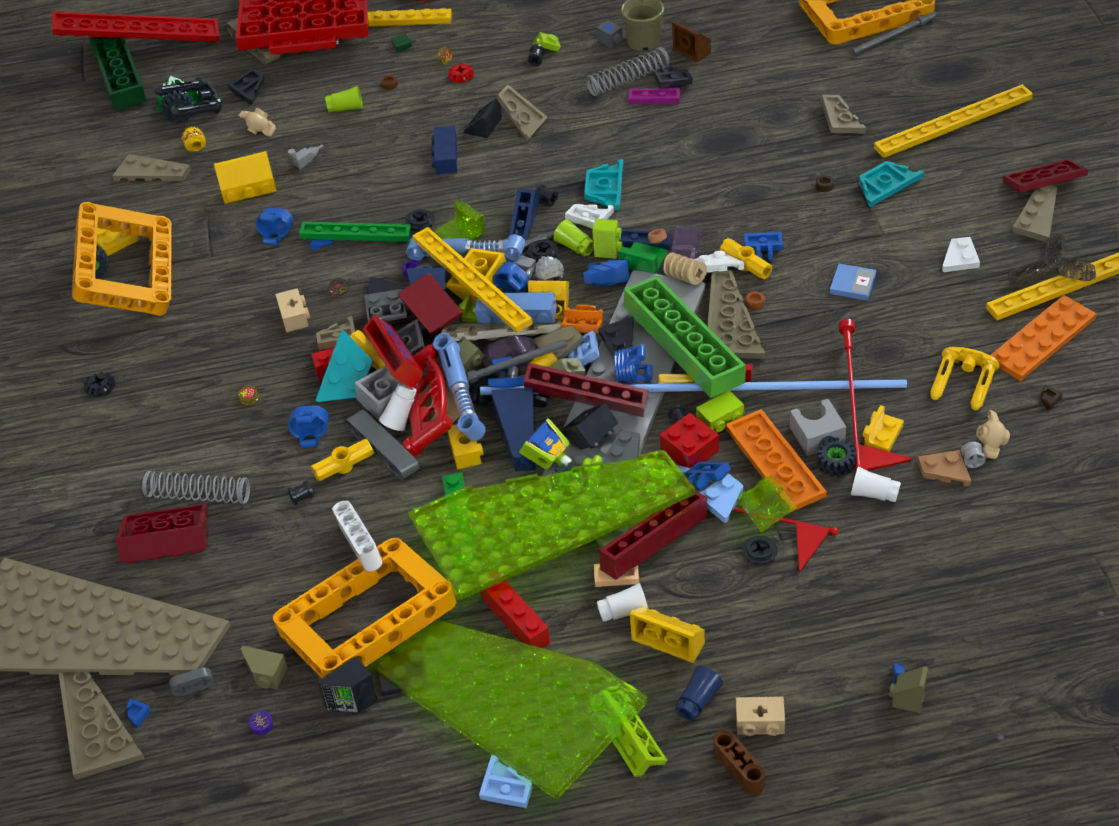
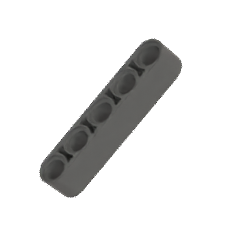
M362 409L345 420L349 431L359 441L367 439L374 451V455L398 479L404 480L419 470V464L416 459L365 410Z

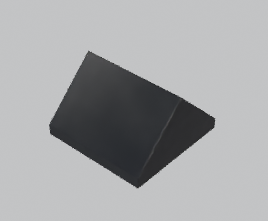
M495 98L478 110L463 131L466 134L487 139L502 119L501 104Z

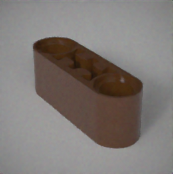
M720 730L716 732L713 738L715 757L746 793L750 795L760 794L765 786V771L763 767L731 731Z

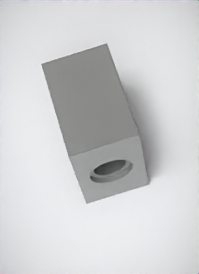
M829 399L822 400L821 418L817 420L804 418L798 409L790 410V429L806 456L816 454L819 445H822L823 441L828 443L830 438L833 441L839 438V441L842 442L846 438V426Z

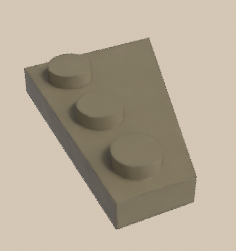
M822 95L821 103L831 133L865 134L866 127L858 122L856 115L851 114L849 106L839 95Z

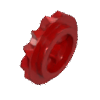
M466 63L463 65L458 64L457 66L453 65L452 68L448 69V78L457 83L467 82L475 74L472 66Z

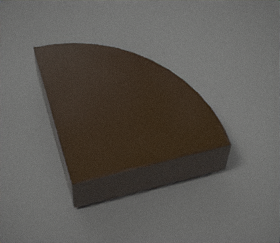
M1045 384L1041 392V401L1047 409L1051 410L1062 399L1063 394Z

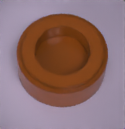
M755 291L746 295V306L748 308L758 310L764 307L765 296L762 293Z

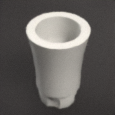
M398 383L379 421L391 429L404 431L414 402L416 389L414 387L410 388L403 383Z
M858 467L851 495L896 502L901 483Z
M640 583L607 596L606 599L597 601L602 621L630 616L632 610L640 607L648 609Z

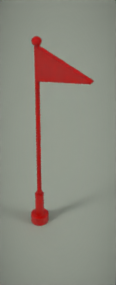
M851 319L841 320L839 322V332L844 337V349L847 351L856 472L858 467L870 471L911 462V457L858 444L851 350L853 349L851 334L855 332V323Z
M640 479L637 486L639 494L646 498L647 494L668 499L680 496L679 494L672 493L671 490L649 486V481ZM737 507L732 510L796 525L799 572L803 570L829 533L833 536L839 533L836 527H822Z

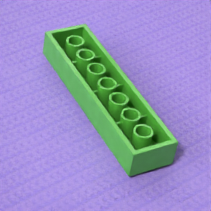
M658 276L624 289V308L710 398L745 383L746 365Z

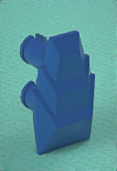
M610 259L607 262H601L600 265L590 263L587 266L588 270L583 273L584 284L604 287L618 285L629 280L628 261Z

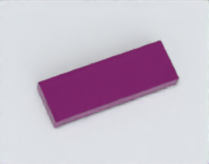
M680 88L629 89L628 105L680 104Z

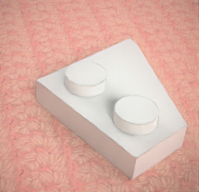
M574 204L565 213V219L593 229L597 218L607 220L614 213V206L608 205V209H597V205Z
M971 238L951 239L942 271L949 272L979 268L980 261Z
M715 251L714 254L701 255L699 258L694 259L705 263L707 272L727 271V266H734L738 270L744 269L743 261L725 254L724 251Z

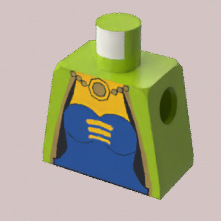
M549 418L524 443L519 451L520 454L547 470L555 462L559 466L564 464L565 467L568 466V463L572 462V459L564 453L570 444L569 441Z

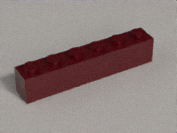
M528 363L524 378V388L532 387L534 393L591 406L605 403L609 410L644 417L649 392L647 389Z
M690 488L599 550L600 570L615 580L620 578L707 517V497Z

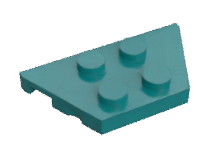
M623 159L617 160L618 164L612 166L604 164L598 168L586 171L585 200L606 207L612 205L615 210H620Z
M885 161L860 175L859 183L868 205L872 207L924 178V171L912 172L908 170L907 166Z
M343 330L340 332L315 400L317 403L356 399L355 382L366 377L373 360Z

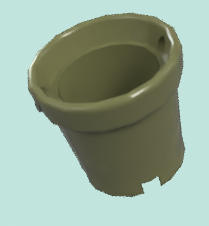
M627 0L621 6V17L625 22L628 45L633 50L643 51L642 48L648 47L649 51L660 44L661 20L664 14V5L660 0Z

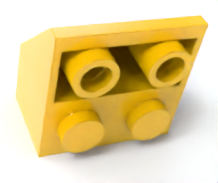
M528 281V293L554 292L557 304L555 319L563 320L564 310L568 307L569 281Z

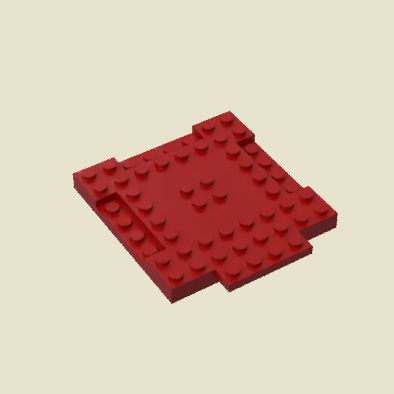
M240 0L236 30L238 50L248 51L254 48L265 49L269 47L270 55H282L283 53L290 52L299 53L300 51L312 52L317 49L330 50L336 48V39L347 40L349 38L369 36L368 0Z

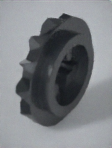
M425 209L414 210L405 219L406 224L411 225V230L417 229L418 232L427 227H432V223L435 222L433 213Z
M550 240L535 241L528 248V255L531 259H535L536 262L543 256L554 258L558 252L557 245Z
M102 371L99 374L94 373L92 377H87V381L83 382L86 394L92 397L104 396L115 387V379L109 372L105 374Z
M753 536L743 544V557L747 558L748 563L754 562L756 566L763 563L766 566L769 561H774L778 548L776 543L769 537ZM757 546L761 551H763V555L759 554V552H756Z

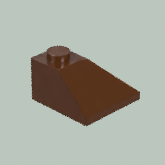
M676 21L672 22L674 51L696 62H699L711 53L710 38Z

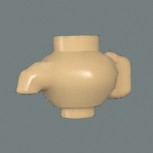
M258 108L254 112L242 111L239 114V117L246 120L247 130L254 134L263 132L264 135L271 137L276 129L272 121L267 120L269 114Z
M989 410L987 414L988 421L978 427L976 434L983 445L985 458L996 459L1000 452L999 447L1008 443L1010 433L999 421L997 413Z

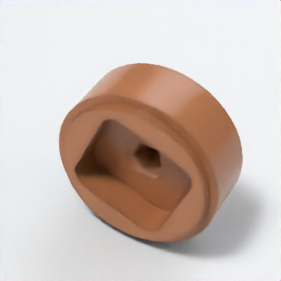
M656 229L650 232L647 237L650 243L659 244L667 238L665 229Z

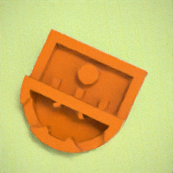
M576 305V309L567 307L564 310L561 329L572 325L579 333L587 334L593 330L595 334H599L598 328L603 327V310L597 311L593 305Z

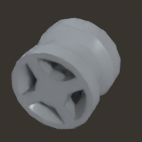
M969 442L961 448L964 463L969 468L980 467L986 461L985 455L982 453V445L979 442Z

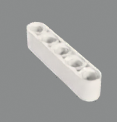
M341 501L335 504L332 509L338 525L366 571H374L380 568L383 562L377 546L349 501Z

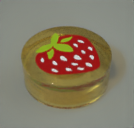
M442 47L438 52V60L440 63L448 64L452 59V50L448 47Z
M245 386L239 390L238 397L242 404L250 405L258 400L259 394L254 386Z

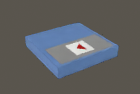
M838 264L830 288V294L868 301L876 277V270Z

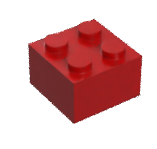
M689 413L660 434V451L679 466L691 468L696 463L705 462L719 452V434Z

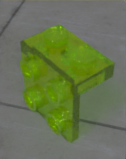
M459 199L454 202L456 217L435 230L440 238H468L470 241H473L486 232L485 218L482 213L477 212L469 204Z
M773 476L761 479L756 487L746 490L738 499L761 533L797 508Z

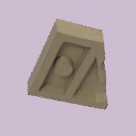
M347 317V322L340 326L335 323L329 328L317 332L319 350L335 347L341 330L345 331L349 336L354 333L353 317Z
M570 325L534 338L532 341L538 348L565 339L567 347L552 352L559 360L564 359L585 339Z

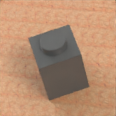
M607 20L596 27L597 41L607 47L613 48L623 41L622 27Z

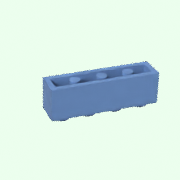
M554 292L504 293L532 318L533 323H554L557 308ZM477 298L475 313L478 324H506Z

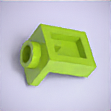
M466 296L459 305V309L463 313L462 322L478 323L475 313L476 305L471 304L470 296Z

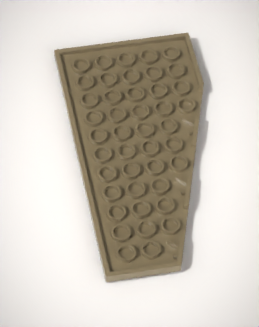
M4 558L0 563V671H29L30 674L59 675L58 672H99L100 675H134L135 672H161L179 675L204 667L230 627L229 621L30 564Z

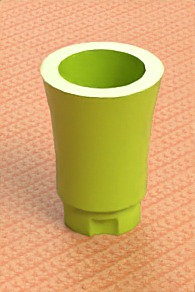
M358 86L325 97L328 112L363 109Z
M569 219L562 221L557 226L553 235L555 242L572 249L584 257L589 256L593 252V240L578 229Z

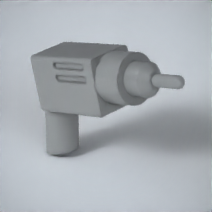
M323 145L310 147L309 149L303 148L297 153L294 149L288 150L293 165L298 169H302L313 161V158L317 156L319 149Z
M522 255L517 261L506 259V262L517 264L531 279L532 273L536 268L535 259Z

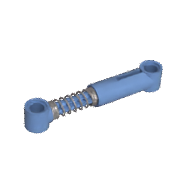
M515 234L508 236L504 241L499 240L498 243L495 240L493 243L491 241L488 243L486 241L483 243L479 241L477 243L476 240L473 243L468 238H441L462 257H465L470 249L474 248L501 252L505 254L506 259L517 261L521 258L525 246V240ZM412 236L406 250V255L416 261L422 260L423 257H431L414 242Z
M441 333L434 339L433 346L438 351L449 390L453 394L460 416L457 427L469 440L477 441L483 437L485 426L479 421L470 399L469 383L459 354L460 346L448 333Z

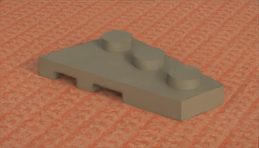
M508 84L496 97L527 141L548 118Z

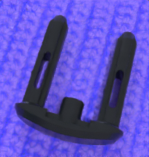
M197 77L194 81L159 86L155 89V94L159 96L168 95L167 93L169 92L173 94L175 90L176 93L178 91L188 92L197 90L199 101H210L177 107L172 110V115L175 117L210 111L219 113L222 109V100L219 94L202 77Z

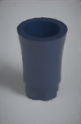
M696 666L686 689L679 698L680 701L676 705L675 710L679 715L687 720H695L712 696L723 686L721 677L705 666Z

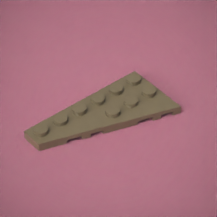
M732 271L712 272L708 328L738 358L765 359V351L762 349L760 339L756 335L754 324L747 307L743 303L742 295L738 291V285Z
M562 320L554 321V323H533L518 333L504 323L449 324L441 333H448L455 341H462L464 338L469 341H477L484 338L486 340H498V337L548 334L561 329Z
M58 672L72 771L75 780L144 760L145 758L140 749L134 743L90 673Z

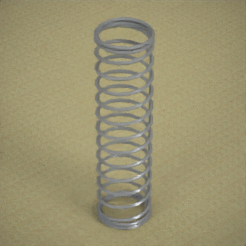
M659 47L655 51L651 50L649 53L639 55L638 58L634 57L632 60L629 59L627 62H622L621 65L616 64L615 67L611 66L609 69L599 71L598 74L588 75L586 79L587 87L590 93L596 97L600 95V90L605 93L606 88L608 90H611L612 86L617 88V83L622 86L623 81L628 84L629 79L631 81H634L635 77L640 79V74L645 77L646 72L648 74H651L652 70L657 72V67L659 69L660 67L657 64L655 53L660 65L667 68L670 64L667 52L664 48ZM659 50L662 51L666 58V66L660 58ZM650 56L655 63L656 70L651 65ZM644 58L650 67V73L646 69ZM628 61H631L632 68L627 64ZM638 61H639V62L642 64V66H643L644 73H645L644 75L641 73V70H640V68H639V63H638ZM623 63L626 64V70L622 66ZM633 63L638 70L639 77L634 72ZM627 65L632 72L633 80L629 76ZM616 66H620V72L616 69ZM621 67L627 76V82L622 75ZM611 68H614V74L610 71ZM606 70L609 71V73H608V74H609V78H608V76L604 73ZM616 71L618 72L621 78L622 84H620L617 79ZM600 72L603 73V80L599 76ZM610 73L614 77L616 87L613 85L611 81ZM604 75L609 81L610 89L606 85ZM589 77L591 78L593 90L590 86ZM599 78L601 79V81H602V83H603L604 91L602 90V88H601V86H600Z
M147 471L143 477L142 491L144 496L148 498L153 495L155 498L161 496L163 499L167 497L174 499L177 497V499L181 500L184 497L186 500L192 498L194 501L200 498L201 501L208 499L210 502L214 500L221 502L223 500L225 503H228L231 500L232 503L239 501L241 504H246L250 494V483L247 477L238 478L236 485L237 500L233 501L235 479L231 477L228 486L230 499L226 501L224 497L227 490V478L224 476L220 487L222 499L217 500L219 477L215 476L213 480L214 498L210 500L212 479L208 475L205 480L206 498L202 499L204 477L201 474L197 481L198 498L195 499L193 495L196 489V476L192 474L189 481L190 498H186L188 475L184 474L181 482L180 474L177 473L173 484V475L170 472L166 478L167 496L164 497L162 493L165 487V474L161 472L158 478L155 471ZM150 473V492L147 495L146 482ZM163 474V487H162V491H161V490H160V478H161V475ZM171 475V486L168 492V478ZM177 475H178V477H179V485H178V489H177V492H176V486H175V484H176V477H177ZM186 476L187 483H186V489H185V492H184V490H183V482H184V477ZM194 476V489L191 492V481ZM200 477H202L201 492L199 493V481ZM208 478H209V479H210V486H209V491H208V494H207V481H208ZM217 478V491L215 494V480ZM224 478H225V490H224V494H223V489H222V488H223V480H224ZM233 479V489H232V494H231V492H230V486H231V480ZM244 481H245V482H246V494H245V498H244V501H243V499H242V488H243V483H244ZM157 483H158V490H159V494H160L159 496H155V495H154V493H155V491H156V488H157ZM180 485L183 495L181 498L177 496L180 490ZM172 486H174V497L170 496Z

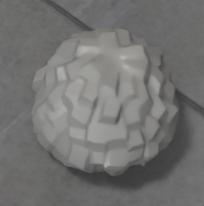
M543 256L536 263L535 278L538 281H551L555 278L557 281H560L563 278L564 268L557 258Z

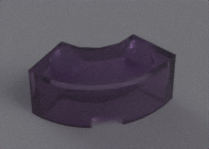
M676 225L672 252L692 259L699 258L700 249H698L699 241L703 240V230H700V226Z
M520 335L507 337L487 345L482 351L485 355L482 362L486 368L492 366V360L508 356L514 358L537 348L529 337ZM532 360L523 362L515 366L527 367L528 363H530Z

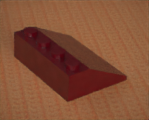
M203 503L124 515L116 537L121 563H136L142 559L157 560L162 556L169 555L177 557L188 552L198 554L206 550L208 545V504Z

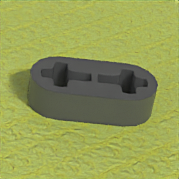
M204 667L176 675L169 681L171 693L174 696H184L206 689L213 684V676L211 670Z

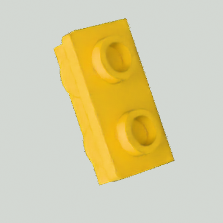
M880 405L878 411H874L871 416V424L869 426L866 425L863 437L865 438V446L890 452L903 427L904 420L885 415V406Z

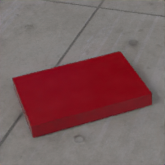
M430 273L398 293L399 298L430 336H433L463 315L459 307Z

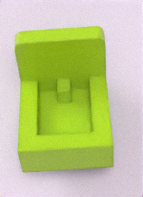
M540 32L533 41V45L539 44L543 48L556 52L561 47L558 38L552 34L548 35Z

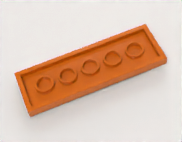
M1063 295L994 351L991 356L998 361L1001 370L1022 381L1096 319L1097 313Z
M762 409L726 424V431L789 513L826 497L827 491Z

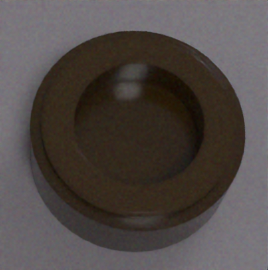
M823 175L816 179L817 190L829 192L834 188V179L832 177Z

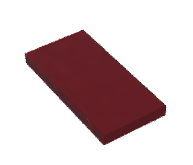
M1066 159L1004 175L1002 178L1003 183L1022 193L1087 176L1088 169L1071 159Z

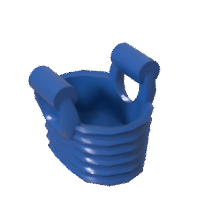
M266 208L255 219L256 229L264 235L263 244L278 245L281 239L288 234L294 219L292 214L285 209ZM271 235L278 236L277 238H269Z
M503 263L493 276L494 285L497 288H503L506 293H526L528 290L530 277L515 263Z
M644 345L615 351L614 371L618 383L624 384L625 382L635 383L636 381L652 380L653 366L651 364H641V361L645 360ZM644 369V376H639L636 372Z
M301 406L292 411L288 422V429L293 436L299 438L301 448L317 447L320 437L327 432L328 413L320 406ZM306 436H315V439L303 440Z

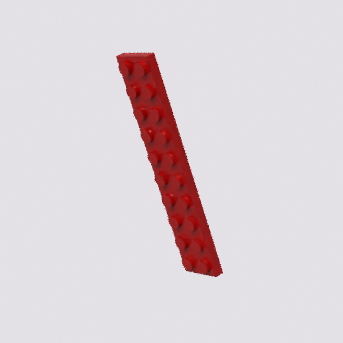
M52 12V35L219 42L217 19Z

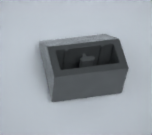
M402 289L364 295L368 321L374 314L385 322L407 318L405 304L398 296Z

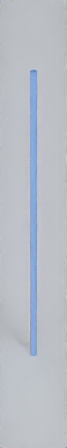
M854 380L853 385L854 389L907 388V380ZM849 381L745 382L730 391L850 389ZM697 383L625 384L647 389L649 392L704 391ZM524 386L504 388L480 387V395H492L491 390L524 388Z

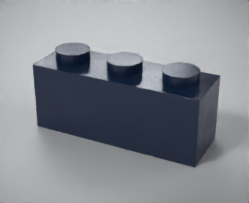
M455 126L434 127V134L431 135L432 145H434L431 146L432 156H434L431 157L432 168H436V174L458 173Z

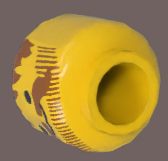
M189 127L183 131L181 135L182 142L188 151L197 152L205 147L206 139L201 129Z

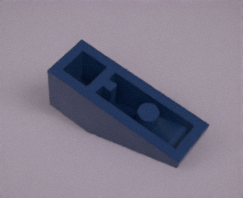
M518 188L509 236L515 234L521 236L524 240H528L539 204V196L536 190Z

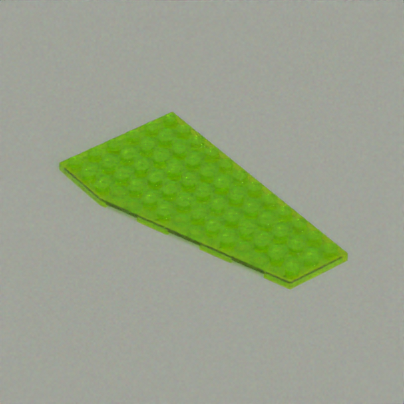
M665 450L639 454L638 458L608 464H604V461L575 466L570 471L543 476L532 474L505 479L506 483L472 489V486H468L407 513L422 541L460 601L695 495V488Z
M440 620L433 621L366 666L377 675L379 673L397 685L404 694L490 754L498 757L500 761L516 770V772L556 800L560 798L620 733L623 724L631 721L648 703V696L595 662Z

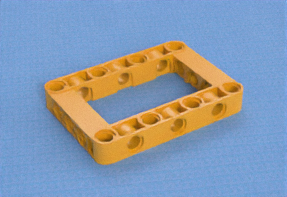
M799 0V6L830 44H840L901 27L914 21L915 18L921 15L925 16L934 12L935 0H905L906 2L885 6L882 9L870 10L845 19H837L833 11L826 4L839 0Z
M90 202L81 203L76 219L72 282L73 299L80 303H90L157 316L165 315L171 299V221L164 216L113 208ZM97 228L111 230V232L127 233L131 236L148 237L149 241H151L149 249V265H151L149 288L95 279Z
M391 538L377 546L383 562L380 568L374 571H366L359 559L279 609L275 612L273 621L280 637L323 678L354 657H357L365 667L450 611L456 605L452 584L401 539ZM398 571L404 576L405 581L412 583L416 587L417 592H419L334 650L309 627L318 619H323L343 606L344 602L355 595H360L378 583V580L390 572Z

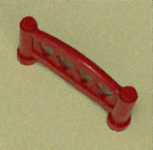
M433 344L427 345L413 356L422 371L426 366L428 375L425 378H421L413 386L416 389V394L409 412L413 436L403 441V447L414 458L420 455L426 446L449 431L451 426H453L452 420L446 416V385L442 371L435 360L438 356V351L434 348ZM429 381V385L431 386L430 390L428 392L420 393L426 385V383ZM432 395L433 404L429 407H423ZM435 409V419L430 422H425L431 414V412Z

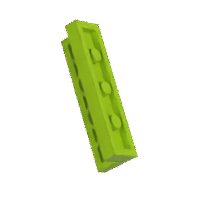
M602 690L590 707L635 777L642 776L650 765H664L667 762L666 757L623 692Z

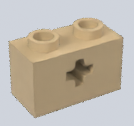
M298 288L277 293L276 298L286 332L309 327L307 319L310 318L307 307H303L306 306L304 295L299 294Z
M736 697L737 735L785 734L784 698Z

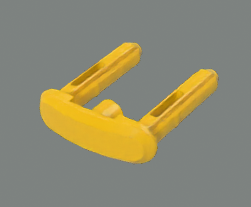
M963 347L945 348L942 351L943 359L930 391L931 398L938 400L942 397L954 363L959 364V361H962V369L966 372H972L975 365L981 366L982 372L970 402L973 410L980 409L983 406L994 372L1000 367L998 361L993 356L974 349ZM947 367L945 374L942 375L944 368ZM987 377L985 385H982L984 378Z

